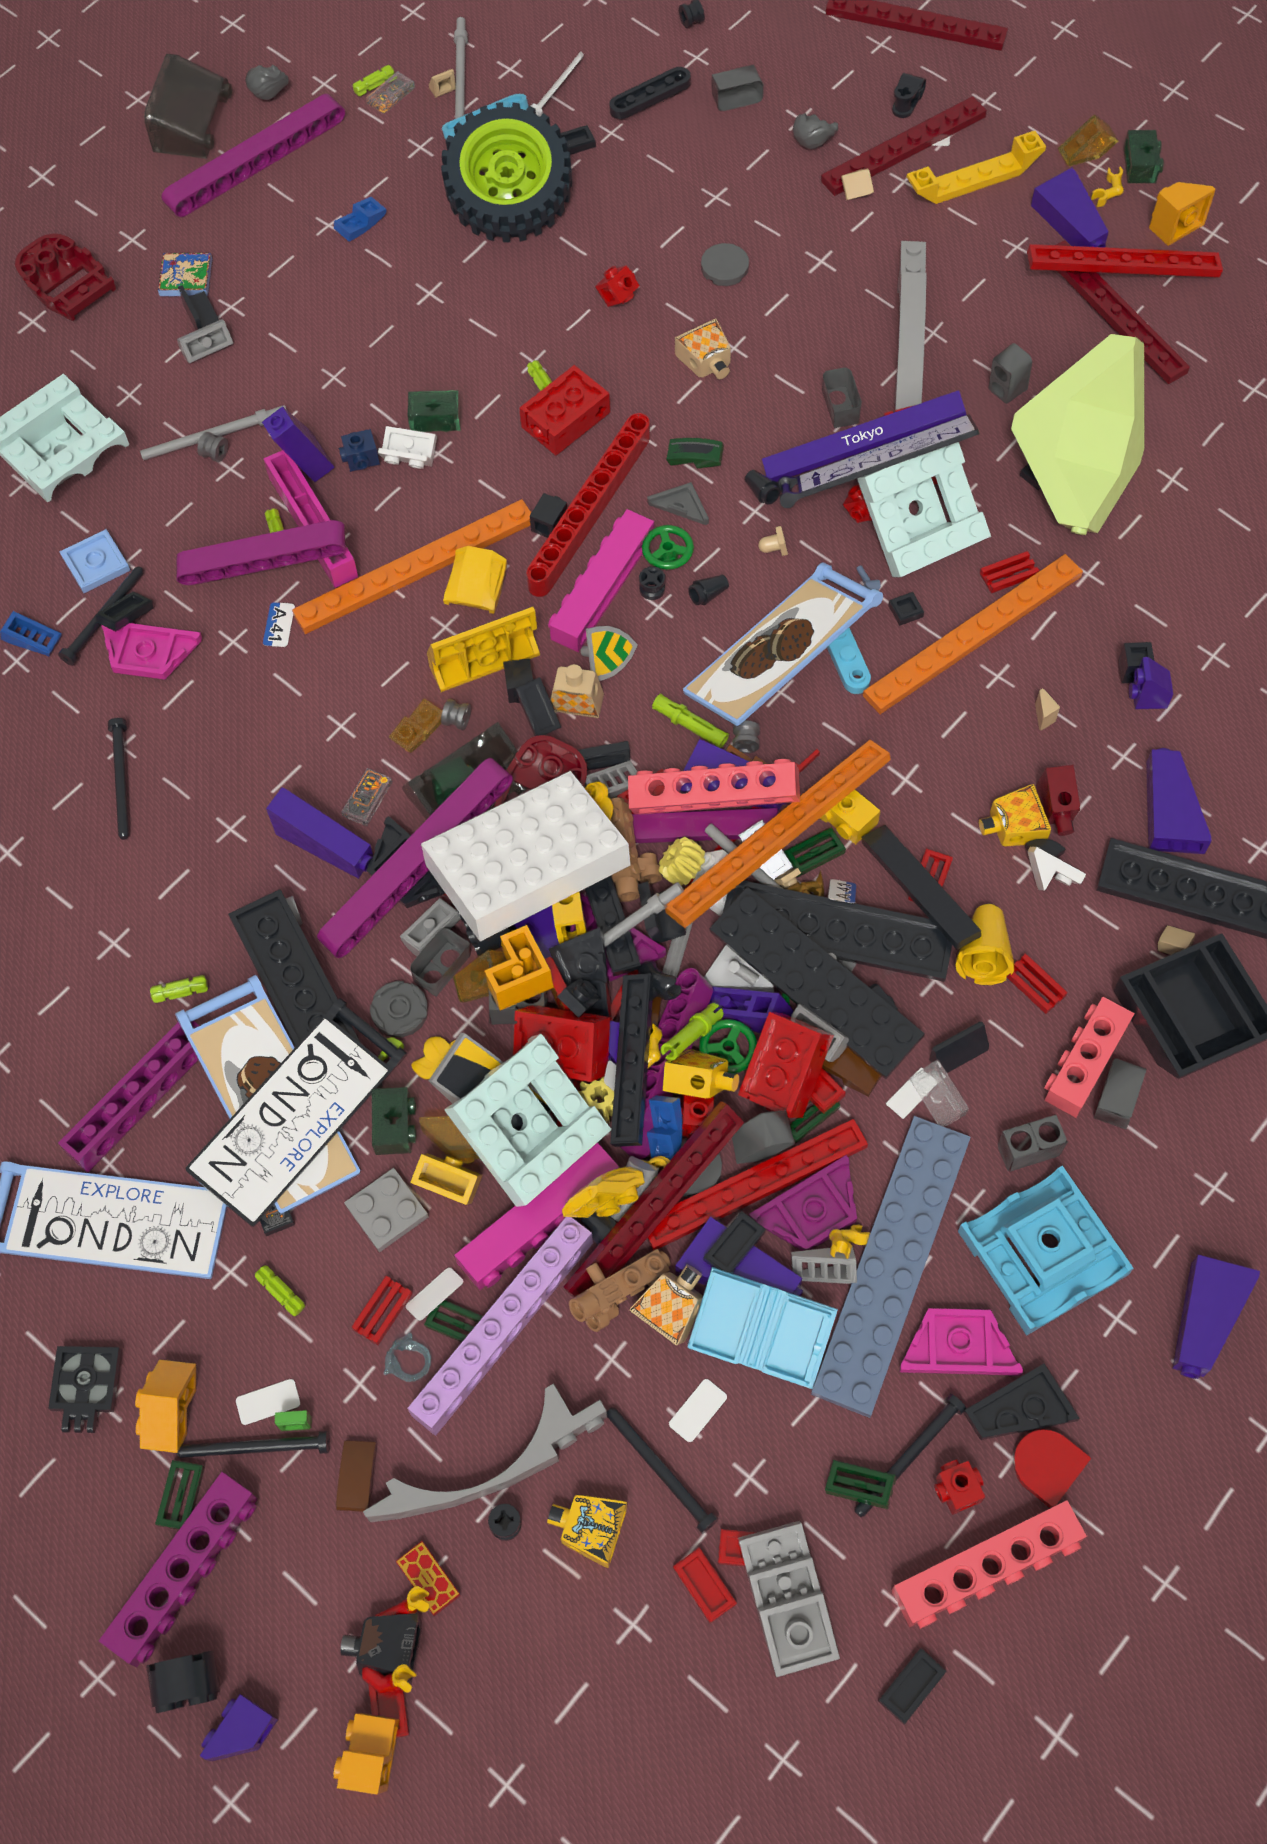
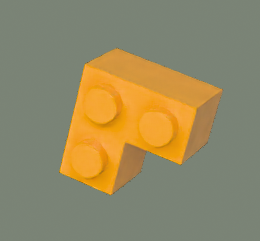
M527 925L500 936L503 953L507 961L485 970L488 988L501 1011L552 989L553 982L551 971Z
M159 1360L154 1370L149 1371L143 1389L139 1388L135 1401L136 1408H140V1416L136 1423V1435H140V1449L178 1453L187 1436V1407L196 1392V1364Z
M356 1713L354 1720H349L346 1730V1741H350L349 1750L343 1751L342 1757H337L334 1768V1779H338L337 1788L377 1795L388 1791L399 1719Z

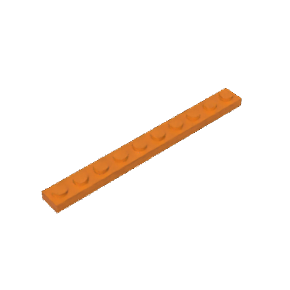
M521 499L292 609L293 616L304 634H307L454 563L456 549L465 546L483 549L529 527L531 511Z
M1064 554L865 689L863 697L879 714H882L1081 578L1083 570Z
M867 741L800 796V802H792L688 886L683 893L667 903V908H665L666 914L686 928L891 760L890 753L873 741Z

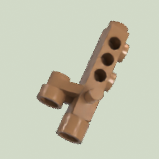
M622 798L611 799L613 814L610 821L629 844L630 866L611 876L616 886L619 901L630 902L640 897L638 881L641 883L648 881L649 884H654L662 880V874L659 872L660 866L657 865L656 854L645 853L640 858H637L638 852L634 836L633 816L629 809V804L625 803Z
M656 1249L608 1278H605L597 1262L589 1266L586 1270L595 1285L569 1301V1309L572 1315L579 1322L585 1321L592 1331H600L609 1325L610 1320L619 1315L617 1305L627 1300L626 1296L629 1294L631 1297L645 1289L644 1285L650 1286L654 1284L658 1277L670 1270L669 1257L663 1251Z

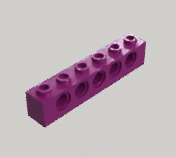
M195 1021L190 1022L193 1029L199 1027ZM179 1022L58 1142L64 1152L87 1173L199 1060Z
M221 1472L104 1632L99 1642L134 1667H138L140 1663L144 1664L155 1650L153 1644L161 1634L165 1635L175 1623L176 1618L174 1615L181 1605L186 1606L196 1593L194 1587L201 1577L205 1578L212 1572L217 1562L215 1558L222 1548L225 1550L232 1544L237 1534L234 1531L242 1520L246 1522L252 1516L256 1509L255 1502L258 1498ZM222 1507H229L230 1514L228 1518L223 1522H216L217 1511ZM208 1534L210 1538L208 1546L203 1550H197V1539L201 1535ZM188 1562L189 1572L185 1577L177 1579L175 1575L176 1568L181 1563ZM167 1590L169 1594L167 1603L162 1607H156L155 1598L157 1594ZM141 1619H146L148 1622L146 1632L141 1636H136L134 1632L136 1623Z

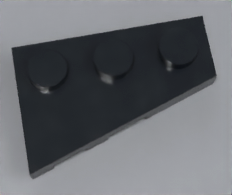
M603 926L549 948L548 950L567 987L581 978L583 981L590 982L596 988V994L601 999L585 1013L611 1017Z
M1045 1364L1040 1365L964 1410V1415L980 1440L1076 1422L1080 1419Z

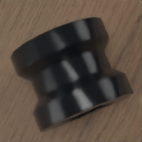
M692 0L688 5L685 3L679 5V17L685 28L691 27L695 22L698 24L704 22V9L699 0Z
M654 566L647 567L640 572L639 591L642 597L648 600H657L664 595L665 574L660 568Z
M500 1504L493 1508L489 1514L488 1524L496 1538L502 1541H509L519 1534L522 1521L515 1507L509 1504Z

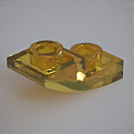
M424 698L409 718L403 717L389 738L409 753L413 752L439 727L442 710Z

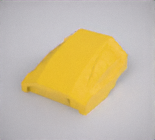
M472 546L456 549L453 569L444 594V604L449 605V603L488 610L489 613L494 614L502 591L507 559L492 550Z
M623 1167L608 1171L597 1177L568 1200L562 1209L563 1217L588 1218L595 1211L599 1217H608L621 1211L620 1205L630 1204L638 1200L637 1188L645 1183L642 1171L633 1167Z

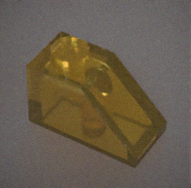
M1094 114L1059 146L1058 150L1066 164L1073 166L1101 158L1118 142V139L1109 124Z
M487 950L453 976L460 1002L465 1003L489 996L485 970L507 961L502 951Z
M449 1116L419 1117L423 1134L447 1156L459 1159L463 1163L474 1162V1159H480Z

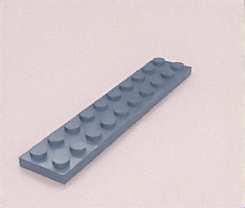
M914 1116L857 1268V1283H852L811 1395L868 1418L871 1417L970 1141V1136Z

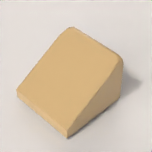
M450 69L431 77L429 89L435 97L455 90L454 70Z
M861 169L841 176L846 200L874 193L869 169Z
M1041 689L1035 704L1040 731L1056 722L1060 706L1044 689Z
M1167 925L1158 941V951L1172 955L1191 947L1195 933Z

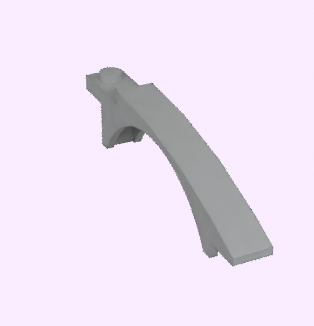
M901 241L900 270L897 284V293H899L900 322L894 399L895 410L918 405L922 402L926 312V242Z
M552 1384L545 1388L542 1417L532 1441L522 1455L497 1477L469 1489L450 1492L423 1490L393 1478L386 1482L391 1495L363 1512L370 1522L395 1520L456 1507L508 1488L559 1462L554 1449L559 1447L563 1450L577 1441L576 1436L587 1430L588 1433H592L604 1425L603 1420L607 1418L606 1410L599 1400L572 1416L556 1387Z

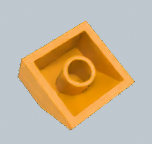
M1177 182L1170 187L1163 188L1157 195V202L1152 213L1149 229L1169 246L1205 225L1216 189L1213 186Z

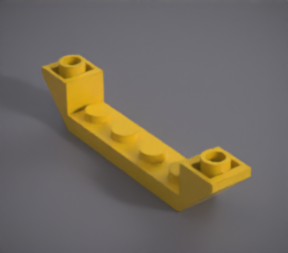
M1034 130L1014 137L1012 150L1009 153L939 177H935L928 166L907 173V179L918 195L938 204L1020 176L1046 150V145Z

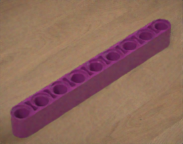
M329 94L319 96L165 188L162 193V201L178 217L190 214L341 123L345 117V109Z
M492 758L482 762L320 929L317 939L336 958L346 956L429 871L425 864L421 843L485 813L509 788L513 776Z

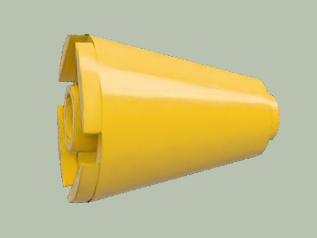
M985 904L979 906L972 917V921L981 929V937L960 948L956 958V971L964 979H966V976L973 978L976 984L994 985L1006 981L1007 976L1010 973L1011 975L1013 974L1014 959L1003 911L993 904Z

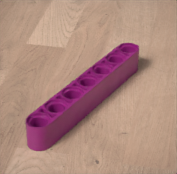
M331 520L182 551L176 556V580L183 585H196L343 554L346 550L345 525L340 521Z
M688 968L679 974L675 985L681 986V994L667 1002L658 1028L662 1031V1038L658 1042L660 1053L661 1046L681 1031L689 1023V1019L694 1014L701 1013L710 1002L713 987L694 968ZM693 1043L690 1046H688L684 1051L691 1049ZM671 1050L667 1051L664 1055L661 1053L660 1060L648 1068L642 1146L620 1147L630 1157L633 1156L641 1160L650 1154L647 1132L654 1128L649 1099L655 1095L673 1097L674 1093L663 1091L665 1062L668 1061L665 1057L672 1052Z

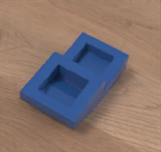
M369 197L353 204L352 213L335 220L334 229L346 240L351 241L372 228L386 214L387 209L374 198Z
M655 1095L649 1099L654 1128L647 1132L651 1158L663 1156L671 1160L680 1150L682 1144L680 1098Z

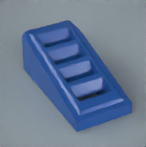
M15 611L11 613L0 630L1 640L46 656H50L62 636V633ZM18 627L22 628L19 633L15 632ZM27 630L31 631L28 637L24 636ZM36 634H40L37 642L33 641ZM50 637L51 640L47 646L42 645L45 638Z

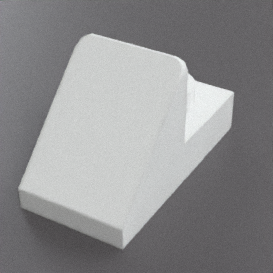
M1030 847L1028 850L1038 890H1046L1054 873L1056 874L1055 879L1067 886H1070L1071 883H1082L1086 875L1085 873L1038 847Z

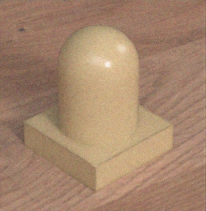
M781 526L775 527L777 534L764 537L759 541V549L764 553L781 549L782 556L788 555Z
M798 868L790 869L775 878L774 881L781 885L783 889H788L790 886L798 883L796 876L801 874Z

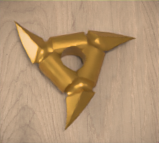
M821 870L816 881L798 882L787 890L810 894V891L813 892V895L824 897V883Z

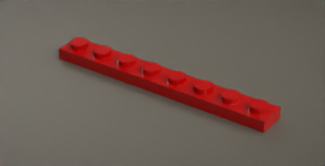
M1029 244L1027 250L1029 265L1032 270L1220 277L1223 272L1219 252Z
M852 1119L675 1204L647 1240L653 1251L703 1228L710 1217L716 1221L821 1171L845 1155L849 1157L866 1149L868 1143L857 1123Z

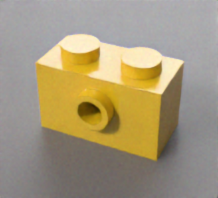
M854 790L820 819L824 822H829L837 829L842 838L849 839L856 845L862 839V836L868 834L878 824L880 810L858 791Z
M425 1153L421 1154L410 1183L468 1205L473 1202L483 1175L462 1167L463 1161L446 1156L444 1160Z

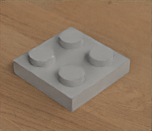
M394 1168L344 1202L378 1252L384 1250L429 1217L428 1213Z

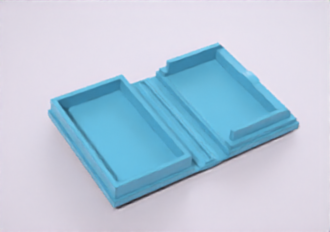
M712 1267L687 1347L733 1364L740 1363L760 1370L763 1373L813 1389L838 1309Z

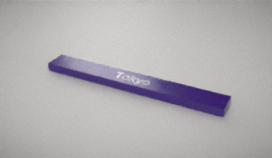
M958 390L763 458L762 462L766 476L777 482L782 476L792 477L967 414Z

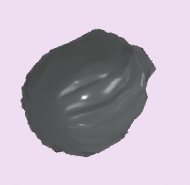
M259 65L247 72L245 82L247 88L257 98L269 100L286 87L289 83V78L275 65L271 67Z
M806 113L799 114L793 125V134L796 141L807 149H815L822 146L839 130L838 123L829 124L825 120L820 121L815 114L807 116Z

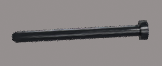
M140 566L135 567L98 613L125 597L143 575V568ZM96 616L93 617L68 649L62 648L58 653V656L65 663L73 666L77 662L76 655L101 626V624L96 622Z
M113 718L108 721V730L112 732L118 836L120 839L125 840L129 837L123 732L127 730V721L122 718Z
M950 1393L944 1399L947 1405L886 1473L895 1475L897 1480L956 1413L959 1415L964 1413V1410L967 1408L955 1395ZM878 1481L875 1485L885 1487L886 1483ZM868 1492V1493H867V1494H870V1495L882 1497L881 1494H877V1493H873V1492ZM859 1502L855 1506L854 1512L859 1517H863L873 1506Z
M610 1408L606 1412L607 1418L698 1521L697 1529L701 1534L707 1532L719 1518L714 1512L708 1514L623 1415L616 1408Z
M319 1431L318 1436L186 1444L181 1445L176 1455L186 1458L319 1449V1453L324 1454L330 1451L329 1431Z

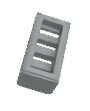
M631 761L612 766L588 775L584 788L589 783L601 782L608 788V797L610 799L617 798L619 794L628 790V779L624 772L628 771L632 776L636 775L637 770ZM619 776L623 783L618 784L614 777ZM609 780L613 786L608 787L606 781Z
M853 1247L849 1259H846L845 1254L841 1252H836L835 1257L831 1256V1248L791 1252L792 1272L803 1278L802 1281L857 1283L856 1257ZM802 1262H808V1269L802 1270ZM815 1263H820V1268H815Z

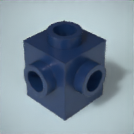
M371 429L341 436L343 447H339L342 463H348L350 472L380 464Z

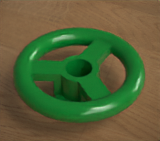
M663 525L652 529L642 542V553L645 559L651 565L660 569L670 570L683 566L690 560L694 551L691 536L684 529L673 525ZM668 533L680 536L685 541L686 547L675 545L670 540ZM660 534L662 541L660 548L651 554L650 543L653 538Z
M724 1019L717 1021L712 1025V1029L708 1034L701 1036L699 1051L709 1055L716 1053L717 1057L726 1059L729 1063L728 1065L736 1063V1065L728 1066V1072L736 1074L748 1068L757 1045V1039L753 1031L744 1023L737 1020ZM732 1028L728 1038L723 1039L720 1043L708 1044L710 1037L716 1031ZM740 1032L745 1035L749 1043V1051L745 1059L740 1054V1048L737 1044ZM726 1046H730L733 1048V1050L725 1051L723 1048Z

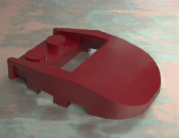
M47 234L41 236L23 248L15 259L17 272L33 294L46 308L71 321L75 320L74 316L109 290L113 292L116 290L114 279L111 276L107 278L104 267L92 257L91 252L85 247L81 249L76 246L75 241L65 235ZM84 269L88 272V274L54 298L47 295L80 270Z
M547 735L534 736L528 739L520 747L511 764L506 769L513 776L512 783L515 782L530 790L569 771L573 773L583 787L587 778V765L581 753L574 747ZM511 785L494 802L493 808L504 803Z

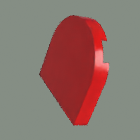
M1037 1430L1029 1433L1019 1442L1014 1452V1468L1017 1479L1029 1492L1049 1508L1057 1505L1091 1460V1457L1066 1437L1052 1430Z

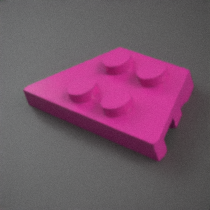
M129 623L115 632L101 625L111 668L114 673L165 680L202 641L201 633Z
M928 1308L900 1366V1372L1018 1376H1021L1023 1369L1013 1356L1009 1348L1010 1344L1005 1335L1000 1332L998 1322L991 1310Z

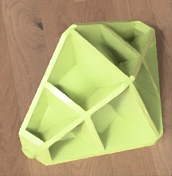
M1110 334L1014 415L1011 429L1057 522L1071 529L1072 533L1086 535L1087 531L1099 532L1141 463L1144 452V343L1136 337Z

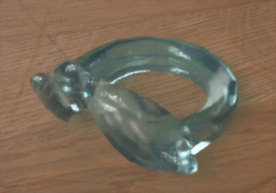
M411 1333L396 1339L386 1354L384 1375L392 1373L406 1382H413L423 1378L431 1366L429 1350L422 1344L414 1341ZM398 1349L401 1351L420 1352L425 1358L424 1368L415 1375L404 1373L393 1354L394 1351Z

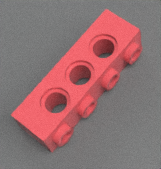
M1102 997L1098 1006L1092 1003L1084 1019L1088 1020L1086 1027H1078L1071 1040L1075 1044L1071 1052L1065 1050L1058 1063L1062 1069L1058 1076L1052 1073L1044 1089L1049 1091L1044 1101L1077 1118L1135 1013L1105 997ZM1094 1029H1102L1106 1036L1098 1035ZM1080 1052L1090 1053L1093 1059L1084 1058ZM1067 1076H1076L1080 1083L1071 1082Z

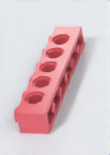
M778 759L774 761V764L764 765L763 762L752 761L746 763V766L735 767L734 764H721L716 769H708L706 766H694L691 768V771H680L677 768L665 769L664 773L653 774L652 771H638L636 775L628 776L629 809L634 814H652L800 802L799 768L795 762H791L789 759ZM768 776L776 777L775 783L772 786H763L765 778ZM739 779H748V783L743 789H735V784ZM712 781H720L717 790L708 791V785ZM685 783H692V788L688 793H680L681 787ZM657 786H665L664 792L661 795L653 796V791Z
M1068 1500L895 1585L891 1591L909 1627L918 1624L919 1628L922 1629L938 1620L935 1614L947 1609L949 1614H952L967 1606L964 1601L965 1599L976 1594L978 1600L996 1591L993 1585L1005 1580L1007 1585H1010L1025 1577L1022 1572L1023 1570L1034 1566L1035 1570L1038 1571L1053 1563L1052 1556L1062 1552L1064 1557L1080 1550L1082 1548L1080 1542L1087 1536ZM1042 1530L1050 1531L1054 1535V1546H1047L1041 1541L1040 1532ZM1019 1544L1025 1548L1027 1552L1026 1560H1017L1012 1555V1545ZM983 1559H993L998 1565V1573L995 1575L986 1573L982 1566ZM955 1573H963L969 1578L970 1585L968 1589H960L955 1585L953 1581ZM925 1588H936L941 1595L940 1602L937 1604L928 1602L924 1596Z

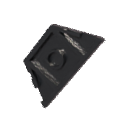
M389 816L384 821L385 828L381 839L378 838L374 848L375 854L367 867V872L371 877L411 836ZM428 871L399 902L406 908L446 893L432 873Z

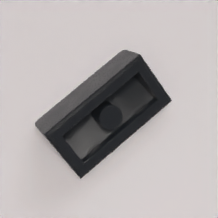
M978 1022L932 1048L929 1060L939 1075L943 1076L989 1050L984 1023Z

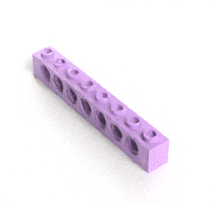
M566 1217L407 1408L415 1420L435 1436L591 1247L593 1238L589 1230L572 1217Z

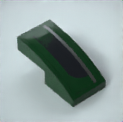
M703 438L670 439L666 460L670 466L693 462L697 469L720 466L724 444L721 441Z

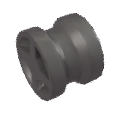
M204 432L198 442V455L204 458L209 456L213 461L221 462L226 456L228 441L224 437L216 438L214 434Z
M448 699L443 707L441 724L445 726L452 724L457 729L464 730L470 718L471 705L467 703L460 705L455 700Z
M744 721L739 726L733 725V734L736 737L733 739L732 746L742 753L757 751L760 743L757 738L760 734L759 724L753 721Z

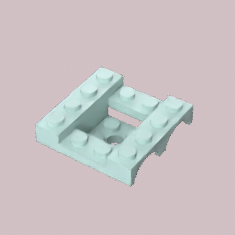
M64 374L0 417V456L47 502L52 500L51 496L57 485H60L74 474L79 473L86 476L92 472L95 460L105 449L113 445H123L125 448L129 445L125 432L110 417L106 419L81 395L79 388ZM65 417L84 435L81 436L66 422Z
M959 442L857 478L892 577L905 576L991 537L983 512H978L963 470L962 463L965 462ZM933 476L936 477L951 522L946 521L931 478ZM913 500L919 505V511L916 515H912L909 511V504Z
M542 1034L530 1037L527 1044L520 1051L487 1073L483 1081L471 1092L444 1109L516 1207L526 1206L611 1131V1128L595 1106L589 1107L557 1064L556 1060L559 1057ZM530 1082L563 1125L562 1127L556 1125L528 1087ZM514 1114H518L523 1120V1126L519 1131L515 1130L511 1125V1119Z

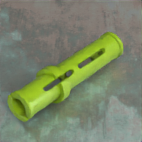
M661 693L652 704V709L670 718L671 723L675 725L680 724L716 747L722 748L729 738L728 733L687 710V706L679 705Z
M711 1003L701 1013L694 1014L681 1031L661 1046L662 1055L671 1050L672 1052L665 1058L670 1061L675 1060L695 1040L711 1031L712 1025L722 1019L723 1009L721 1008L714 1013L713 1011L719 1005Z

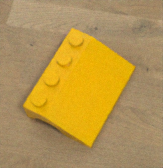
M534 607L431 644L427 651L430 669L440 691H446L504 669L503 662L532 659L540 656L533 635V630L537 629Z

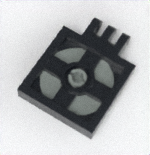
M57 1346L48 1409L51 1411H63L61 1426L63 1433L71 1431L72 1420H75V1433L83 1432L85 1420H87V1433H95L98 1412H114L122 1353L119 1347Z

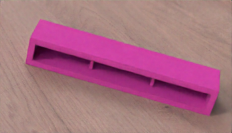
M283 450L264 458L268 477L298 527L331 521L297 464ZM347 547L343 554L318 559L335 588L358 578L354 558Z
M628 509L622 517L616 519L613 531L609 537H604L599 552L596 556L593 555L590 558L585 573L577 577L571 594L565 595L561 609L557 614L554 613L551 616L548 627L550 628L552 641L576 652L580 651L587 640L586 628L597 625L643 555L642 542L648 533L654 529L653 520Z
M597 1142L526 1206H514L454 1255L457 1264L479 1290L485 1286L487 1288L493 1286L502 1277L501 1273L509 1266L511 1268L516 1267L525 1259V1253L533 1247L535 1249L541 1247L549 1238L548 1235L566 1218L563 1217L562 1209L573 1195L597 1177L608 1171L618 1169L619 1166Z

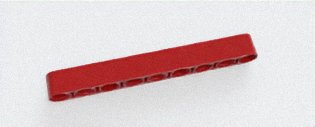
M635 413L627 419L526 571L528 590L533 596L543 597L551 591L649 443L650 421L645 414Z

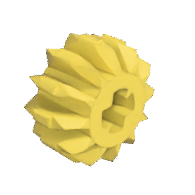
M686 837L676 839L673 845H669L668 850L663 853L664 856L659 861V872L672 884L678 882L680 885H687L692 878L696 877L697 872L701 871L700 867L705 862V851L692 839Z
M604 1077L600 1081L595 1080L590 1082V1084L581 1081L580 1089L582 1091H578L589 1107L595 1106L606 1123L609 1124V1116L613 1114L614 1091L605 1084ZM602 1097V1101L604 1100V1102L598 1103L597 1099L595 1100V1098Z

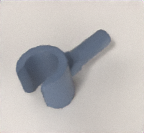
M858 566L857 571L863 580L864 587L879 591L881 588L880 580H870L864 568Z

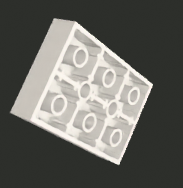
M571 771L421 843L427 868L479 941L630 866L628 842Z

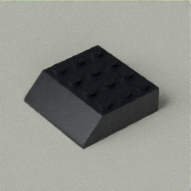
M1223 933L1121 976L1114 988V993L1122 1006L1135 1013L1131 1021L1156 1064L1177 1079L1267 1040V1004Z

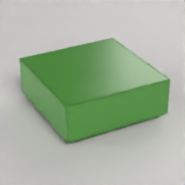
M307 1410L275 1412V1424L281 1431L309 1430L312 1428V1417Z

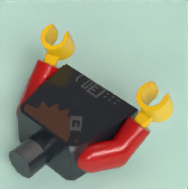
M419 1586L412 1588L408 1593L407 1599L376 1614L374 1617H367L364 1620L361 1636L343 1635L341 1656L357 1657L356 1665L359 1675L380 1694L400 1689L408 1693L412 1689L413 1677L417 1675L414 1669L422 1631L419 1615L415 1613L417 1610L426 1612L429 1609V1603L422 1600L429 1595V1592Z

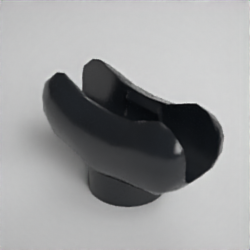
M646 960L641 964L638 974L651 973L654 976L653 999L659 997L670 1001L681 994V986L674 985L677 979L675 976L661 972L657 968L655 961Z

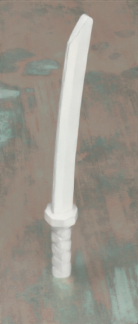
M582 51L537 105H530L536 108V115L541 116L543 114L541 108L584 56Z

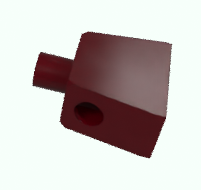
M1074 765L1046 768L1036 784V791L1049 825L1056 824L1059 836L1074 833L1072 821L1080 811Z

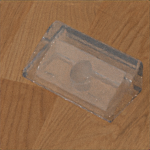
M939 1060L932 1062L910 1077L909 1080L938 1125L945 1127L967 1114L969 1110L968 1105Z

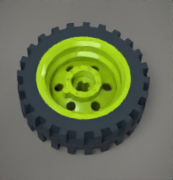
M503 102L496 103V108L489 110L487 105L480 107L479 114L475 116L472 112L465 116L466 123L462 125L458 122L454 126L455 136L448 135L445 141L447 150H442L441 156L443 162L441 166L447 200L450 202L454 215H459L460 223L464 227L471 224L472 233L479 236L481 232L486 233L487 240L494 241L495 236L502 237L503 243H510L511 237H519L520 241L527 240L526 235L532 232L535 237L542 234L541 227L547 225L550 228L555 224L554 216L556 214L559 216L565 211L564 202L568 203L571 196L572 171L570 152L568 151L566 138H561L560 128L557 124L550 126V118L545 113L538 116L536 115V108L528 106L527 110L520 109V103L512 102V107H504ZM518 153H524L526 156L522 158ZM483 171L485 175H480L479 172Z

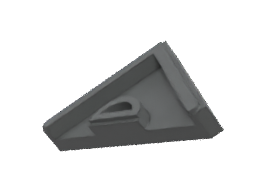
M691 482L647 497V503L650 506L704 525L709 524V518Z

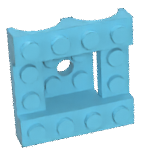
M1063 1166L1057 1168L1055 1172L1037 1185L1007 1197L1000 1205L973 1221L962 1223L958 1230V1233L974 1257L978 1255L1011 1305L1009 1310L1026 1335L1125 1278L1134 1269ZM1042 1235H1054L1058 1240V1246L1055 1248L1046 1247L1042 1243ZM1008 1237L1011 1239V1241L1013 1242L1021 1256L1024 1258V1260L1026 1261V1263L1028 1264V1266L1040 1282L1041 1285L1039 1287L1037 1286V1284L1035 1283V1281L1033 1280V1278L1031 1277V1275L1029 1274V1272L1027 1271V1269L1025 1268V1266L1023 1265V1263L1021 1262V1260L1019 1259V1257L1007 1241Z

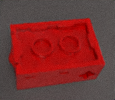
M573 365L519 408L521 427L556 456L610 413V393L577 366Z
M530 1005L515 1011L514 1021H517V1023L514 1024L513 1055L527 1044L530 1037L542 1034L559 1057L556 1062L568 1078L592 1082L605 1076L609 1055L610 1017L584 1013L578 1018L572 1011Z
M769 1012L738 1095L764 1106L770 1112L786 1110L788 1118H803L834 1035L784 1013Z

